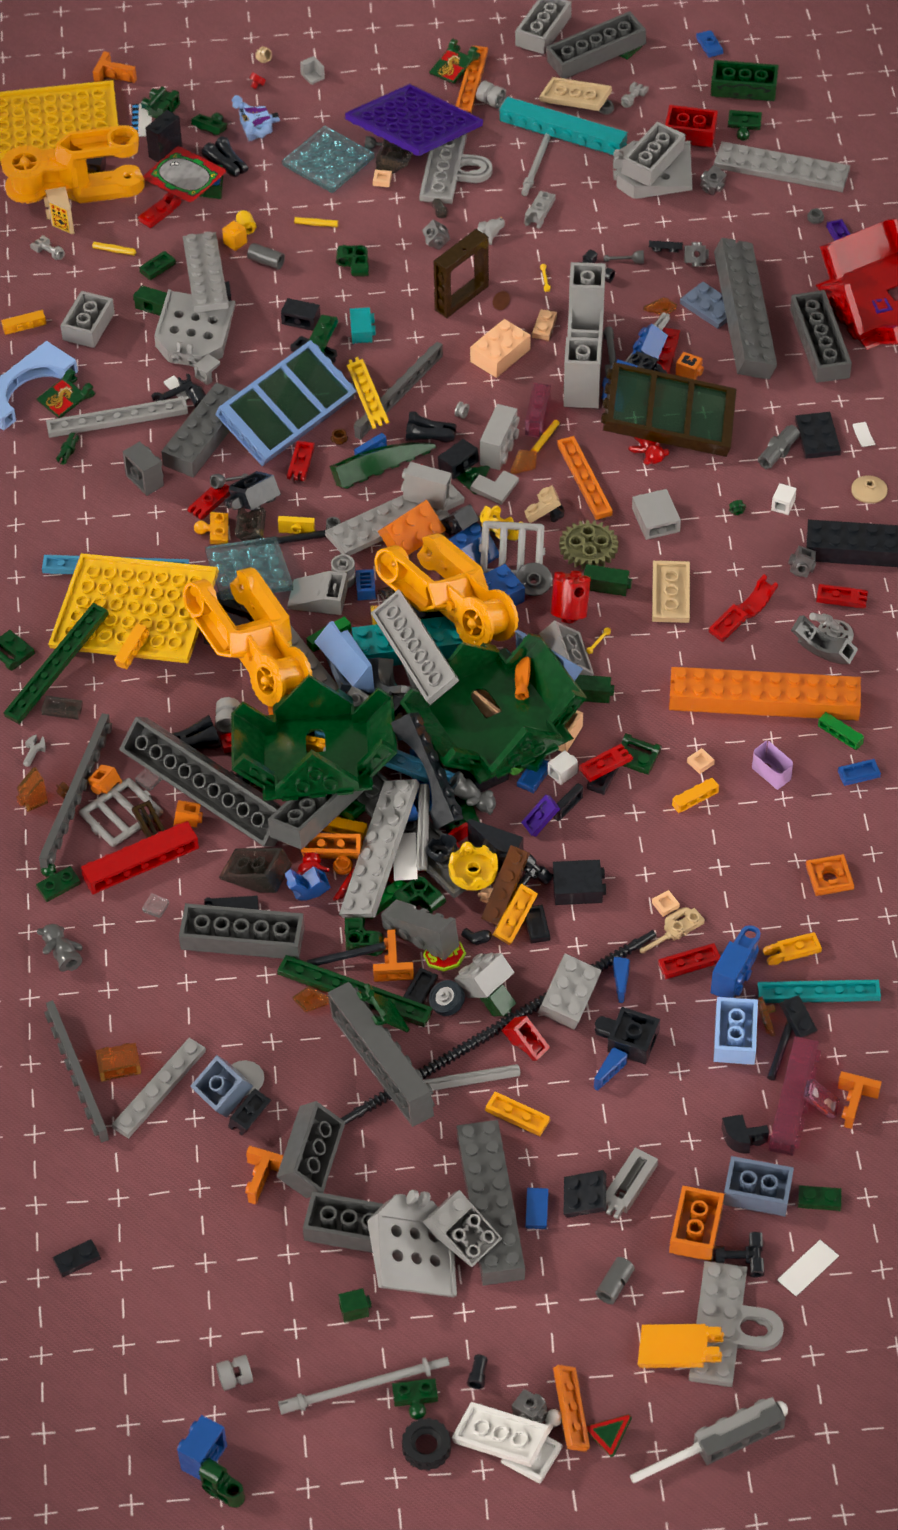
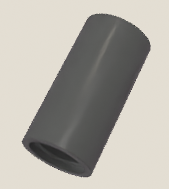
M252 243L248 249L247 258L279 270L283 266L285 254Z
M617 1257L596 1290V1296L607 1304H614L635 1270L634 1265L623 1257Z

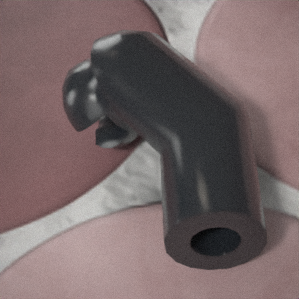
M465 928L461 936L474 945H480L488 942L492 938V933L489 930H481L474 933Z

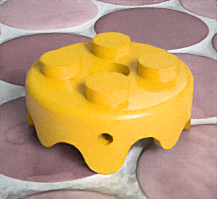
M498 505L492 508L485 506L479 515L481 526L484 521L513 522V518L507 517L502 519L500 517L501 508ZM489 528V531L491 530L496 533L495 536L500 539V529ZM508 529L507 539L512 541L518 540L519 530Z
M464 842L461 848L456 852H452L450 856L448 870L452 882L462 889L471 891L488 887L494 882L498 873L496 853L493 854L485 845L476 848L471 842ZM473 867L478 868V870L475 872H471L468 869Z

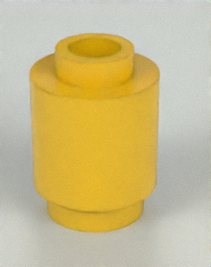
M246 210L237 213L236 222L246 228V235L252 234L256 230V224L251 213Z

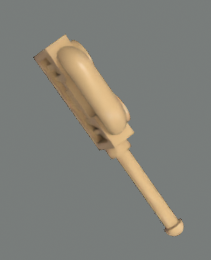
M683 907L666 917L664 925L665 935L645 947H641L640 953L644 954L667 939L679 940L682 936H686L692 930L703 925L705 919L695 908ZM685 916V918H683V919H681V920H679V921H675V920L679 919L680 917Z

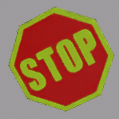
M460 941L459 946L445 960L434 957L426 950L423 953L428 967L443 972L459 967L466 956Z

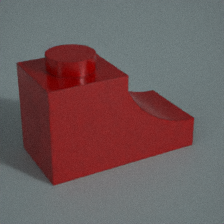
M527 1016L515 1017L502 1029V1032L511 1044L523 1050L532 1061H537L550 1048Z

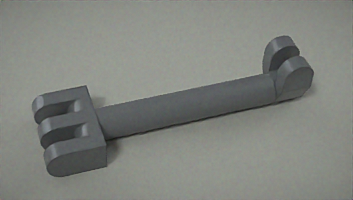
M606 327L603 331V339L607 340L610 365H605V374H607L608 368H611L613 363L616 362L613 340L614 330L612 327Z

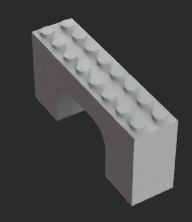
M571 262L563 407L599 408L606 264Z

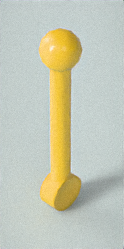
M541 264L540 269L543 272L545 284L544 291L549 292L550 286L546 276L547 266Z
M608 627L604 628L603 634L591 647L586 649V652L592 654L593 649L606 635L611 634V629Z

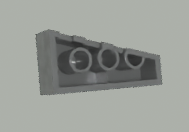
M395 900L381 913L382 925L385 930L395 929V934L401 939L407 940L416 947L430 952L434 957L445 960L459 946L455 918L449 917L445 919L443 914L436 913L433 915L429 913L428 909L424 908L417 910L415 905L400 900Z

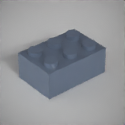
M731 1156L723 1205L786 1217L794 1168Z

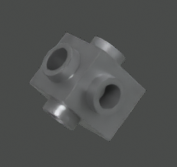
M713 165L709 171L706 170L701 175L700 186L706 193L714 195L724 187L727 174Z
M434 219L422 230L427 245L438 250L450 240L447 227Z
M692 242V245L684 246V263H691V266H702V263H706V259H709V249H706V245H702V242ZM695 251L699 252V257L694 256Z
M799 545L795 554H791L789 558L790 572L798 577L803 576L807 578L809 573L815 569L816 551Z
M523 1389L512 1404L513 1415L538 1423H543L548 1414L545 1399L541 1395L532 1394Z

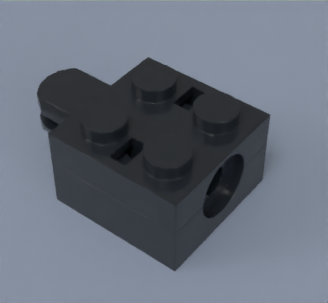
M621 1007L616 1020L604 1016L596 1019L595 1034L608 1039L607 1052L610 1053L612 1048H616L627 1053V1059L646 1065L660 1031L659 1018Z

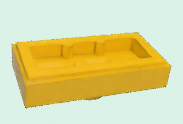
M278 516L279 533L301 534L315 532V518Z

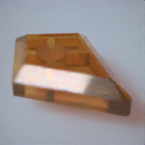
M662 297L643 306V311L659 315L662 313L670 314L677 308L678 304Z
M519 450L509 473L517 474L536 469L537 451Z
M309 986L293 996V1000L304 1012L329 1005L328 996Z
M759 997L758 1010L765 1031L771 1037L776 1036L769 1017V1013L776 1012L774 1004L766 1006L763 997Z

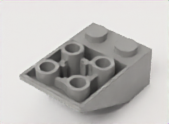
M326 571L294 579L287 609L342 615L348 589L347 573Z
M460 1190L451 1194L423 1221L437 1239L471 1267L502 1239Z

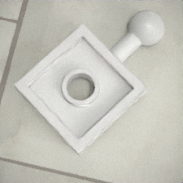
M556 1409L549 1410L545 1419V1425L549 1426L550 1432L553 1427L559 1426L562 1422L561 1412ZM547 1436L532 1467L503 1458L501 1463L541 1484L561 1451L562 1444Z

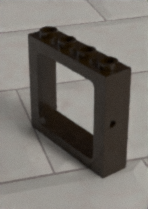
M477 229L473 230L433 261L434 308L436 312L445 318L450 317L489 287V237ZM474 255V278L451 295V272Z

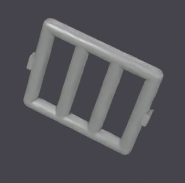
M484 521L482 523V541L479 544V552H481L480 566L484 574L493 570L488 568L489 528L500 529L499 566L506 564L508 529L519 530L517 570H511L516 576L519 569L524 566L526 530L537 531L535 563L543 565V555H545L543 524Z
M131 778L125 779L121 784L113 787L107 794L104 793L79 811V815L91 826V830L96 835L99 834L111 847L117 846L141 829L138 822L128 827L105 804L106 801L114 797L136 819L132 812V807L134 806L120 793L125 788L129 787L143 802L150 800L158 817L163 814V809L151 799V794L147 790L143 791ZM98 807L122 833L113 838L89 813ZM141 814V816H142V818H143L145 824L148 825L147 822H146V820H145V818H144L143 815ZM149 814L148 816L150 817L151 821H153L154 819L152 818L151 814Z

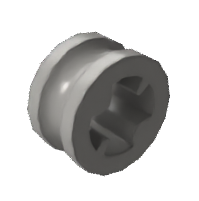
M461 401L458 402L454 415L464 419L468 414L469 404H463Z

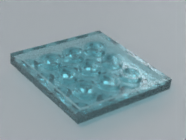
M324 125L282 160V166L333 193L373 160L375 153Z
M276 536L205 547L209 565L218 567L219 570L216 586L221 601L234 599L230 583L237 577L236 571L249 567L259 572L273 593L293 590V582Z

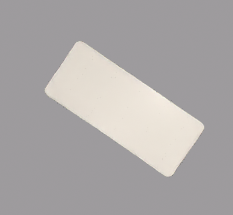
M175 376L164 381V384L170 390L180 386ZM186 391L176 395L178 398L185 397V400L188 399Z
M866 422L853 424L854 431L862 447L876 445Z

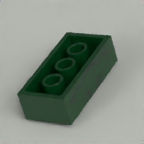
M714 60L710 96L775 101L779 65Z

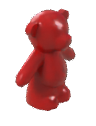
M646 420L641 421L639 424L646 426ZM635 437L634 439L641 446L632 445L628 448L630 452L645 453L646 458L643 462L646 466L657 464L670 454L668 449H663L660 446L661 443Z

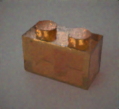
M124 1043L121 1046L104 1047L100 1050H95L101 1082L142 1074L136 1043Z

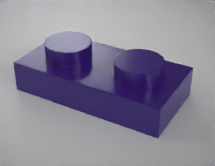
M545 795L521 823L531 836L536 837L560 808L551 796Z

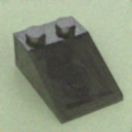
M235 848L219 878L259 893H277L286 877L284 873L291 868L292 863L282 848Z

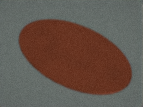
M506 291L498 292L493 298V307L497 310L505 309L510 302L509 294Z

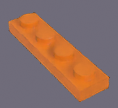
M556 1365L553 1368L567 1449L586 1452L590 1448L576 1367Z

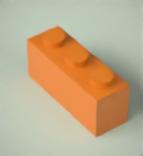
M319 833L301 850L303 857L308 852L320 854V859H336L339 856L358 859L363 839L361 834Z

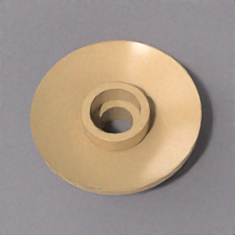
M862 476L853 482L851 491L853 496L860 502L874 504L886 497L887 485L878 477Z

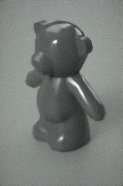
M460 771L456 772L449 781V785L454 790V795L460 800H465L468 806L475 805L479 811L491 815L496 806L493 791L486 790L485 792H480L471 779H465Z
M47 924L45 927L37 930V934L42 935V939L46 944L43 948V954H49L53 949V956L58 961V968L61 972L76 970L82 963V957L77 952L83 949L82 945L64 938L65 929L62 926Z

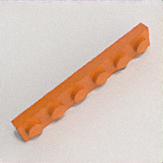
M474 46L478 48L476 52L480 53V57L472 61L465 70L456 107L470 114L472 113L476 92L483 73L488 47Z
M571 436L557 440V446L595 520L612 516L613 510L575 437Z

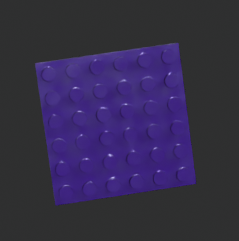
M411 84L345 113V119L352 124L358 125L364 130L376 134V136L388 140V142L412 152L416 156H421L483 126V119Z

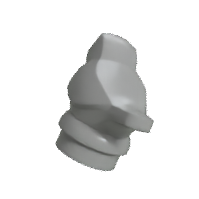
M502 217L488 222H479L478 230L489 237V245H492V239L505 226V221Z

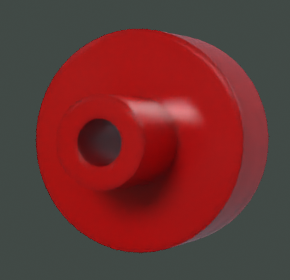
M251 73L249 77L253 81L250 87L257 89L258 85L264 86L266 79L255 73Z

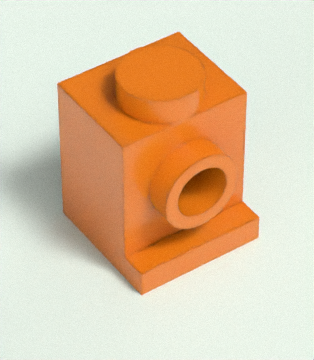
M102 764L87 779L91 785V790L96 795L101 793L107 794L116 783H122L115 767Z
M178 800L173 827L185 821H188L191 827L196 828L198 823L202 824L203 812H200L201 804Z

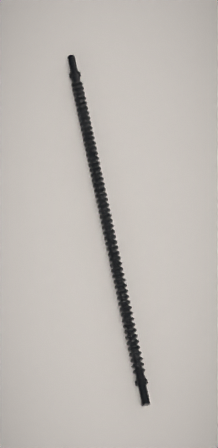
M651 930L640 938L633 939L628 945L624 944L623 948L619 947L618 950H614V953L610 952L609 956L605 955V959L601 958L600 962L596 961L595 965L591 964V966L603 972L604 969H608V965L613 966L614 957L626 958L627 954L631 955L632 951L640 949L643 944L655 938L656 933ZM546 992L543 993V996L539 995V999L534 998V1002L530 1001L529 1005L525 1004L524 1007H520V1010L516 1009L515 1013L511 1012L510 1016L506 1015L505 1019L501 1018V1022L496 1021V1025L491 1024V1028L487 1027L486 1031L482 1030L481 1034H476V1037L472 1036V1039L468 1038L467 1042L463 1041L462 1045L458 1044L457 1048L453 1047L452 1051L448 1050L447 1054L443 1053V1057L438 1056V1060L433 1059V1063L428 1062V1066L424 1065L423 1069L419 1068L418 1070L422 1078L426 1079L427 1075L431 1076V1072L436 1073V1069L441 1070V1066L446 1067V1063L451 1064V1060L454 1062L456 1058H460V1055L464 1056L465 1052L469 1053L470 1049L474 1050L475 1046L479 1047L480 1043L484 1044L485 1040L489 1041V1037L494 1038V1034L499 1035V1031L502 1032V1029L515 1017H528V1014L532 1015L533 1011L537 1012V1008H540ZM384 1089L383 1093L379 1092V1096L374 1095V1099L369 1098V1102L364 1101L363 1105L355 1107L352 1112L340 1119L346 1125L356 1118H361L366 1112H372V1108L377 1109V1105L382 1106V1102L387 1103V1099L391 1100V1097Z

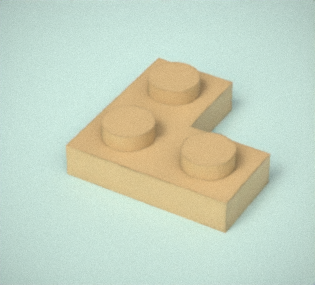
M553 486L543 488L537 494L539 502L531 504L524 511L529 523L536 521L561 505Z

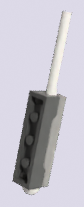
M773 1397L760 1399L754 1406L748 1409L742 1408L729 1418L723 1417L710 1427L700 1428L695 1433L693 1446L631 1474L630 1478L633 1483H636L697 1453H700L706 1465H709L783 1429L788 1407L782 1401L775 1402Z

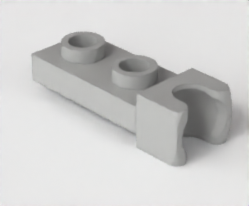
M540 191L531 207L525 213L524 224L528 226L531 222L537 223L536 228H541L546 215L555 201L556 195Z

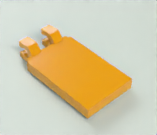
M706 1324L642 1325L638 1366L639 1368L704 1367V1362H722L720 1347H707L708 1342H724L722 1328L709 1327Z

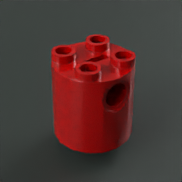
M571 571V574L555 572L551 614L561 618V622L569 624L575 623L578 619L586 618L588 613L590 577L583 576L581 571Z

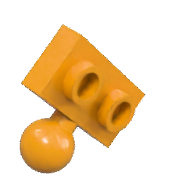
M210 512V524L202 520L197 521L194 524V531L199 535L210 532V544L228 545V513Z

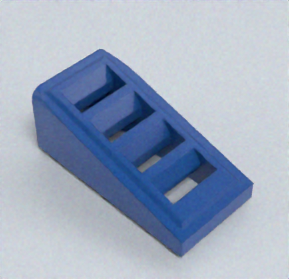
M374 569L355 570L358 601L375 600Z
M614 957L613 971L619 1003H623L629 976L630 960L628 958Z
M616 1048L611 1049L594 1078L595 1090L598 1091L627 1064V1053Z

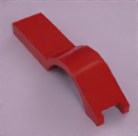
M764 574L757 581L751 595L740 605L733 604L708 629L709 633L721 642H724L747 618L754 617L766 606L776 591L778 583L769 584L766 582L767 576Z

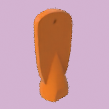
M528 656L521 659L515 668V698L518 700L529 698L527 687L530 678L531 659Z

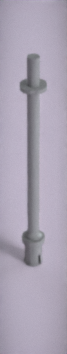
M424 1357L422 1358V1364L308 1396L299 1393L297 1397L278 1401L281 1415L296 1410L304 1411L309 1404L423 1372L429 1377L431 1376L430 1370L450 1365L448 1357L427 1362V1359Z

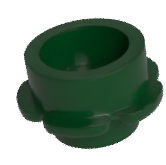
M735 500L729 504V512L735 516L744 513L746 505L742 500Z

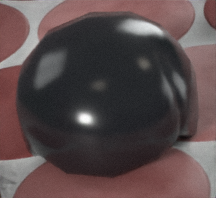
M446 833L441 834V837L437 840L432 838L427 845L428 856L436 862L449 861L451 853L457 851L456 838Z

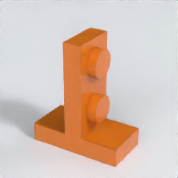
M104 51L93 70L94 82H101L104 77L135 83L137 80L136 67L111 62L110 52Z
M395 929L387 930L388 938H384L388 954L385 955L384 964H373L374 982L413 980V962L397 963Z
M841 1071L838 1089L849 1091L847 1101L850 1102L848 1107L844 1106L842 1118L845 1119L844 1127L852 1129L862 1095L878 1099L881 1081Z
M249 1146L246 1152L247 1163L253 1164L255 1167L253 1169L254 1177L251 1182L247 1183L245 1193L248 1196V1203L256 1205L270 1171H279L284 1155Z

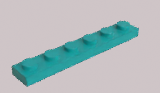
M879 980L758 982L757 984L759 1003H781L797 995L800 996L803 1003L880 1001L881 999Z

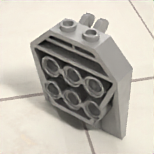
M632 141L622 149L615 150L613 169L616 170H613V180H616L618 189L633 199L692 190L690 141H685L684 150L650 187L621 174L624 156L638 141Z
M168 289L155 332L156 348L168 362L189 365L191 367H194L207 354H210L217 360L223 358L235 301H228V309L194 312L192 294L175 292Z
M411 1189L407 1197L404 1194L394 1195L393 1198L385 1202L368 1219L379 1288L447 1297L457 1296L454 1252L437 1239L423 1223L438 1208L433 1201H430L429 1192L423 1191L419 1196L418 1191Z

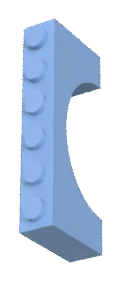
M45 341L10 370L0 376V429L4 431L16 421L14 408L9 405L8 401L12 393L20 385L40 377L62 379L65 372L70 368L77 373L76 360L48 341Z

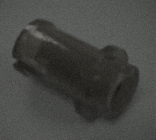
M434 199L432 206L435 209V215L440 219L445 218L448 215V209L443 205L441 199Z

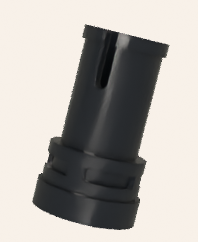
M477 1354L474 1356L472 1371L467 1379V1385L470 1388H484V1373L488 1361L484 1355Z

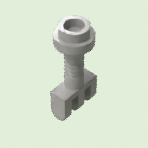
M633 82L629 88L631 93L624 95L621 99L622 106L625 108L631 107L634 104V98L637 95L644 97L649 87L645 86L643 88L642 84L637 86V83Z
M43 235L40 239L35 240V243L30 244V247L38 253L43 249L50 252L55 260H61L65 255L63 248L50 246V239Z

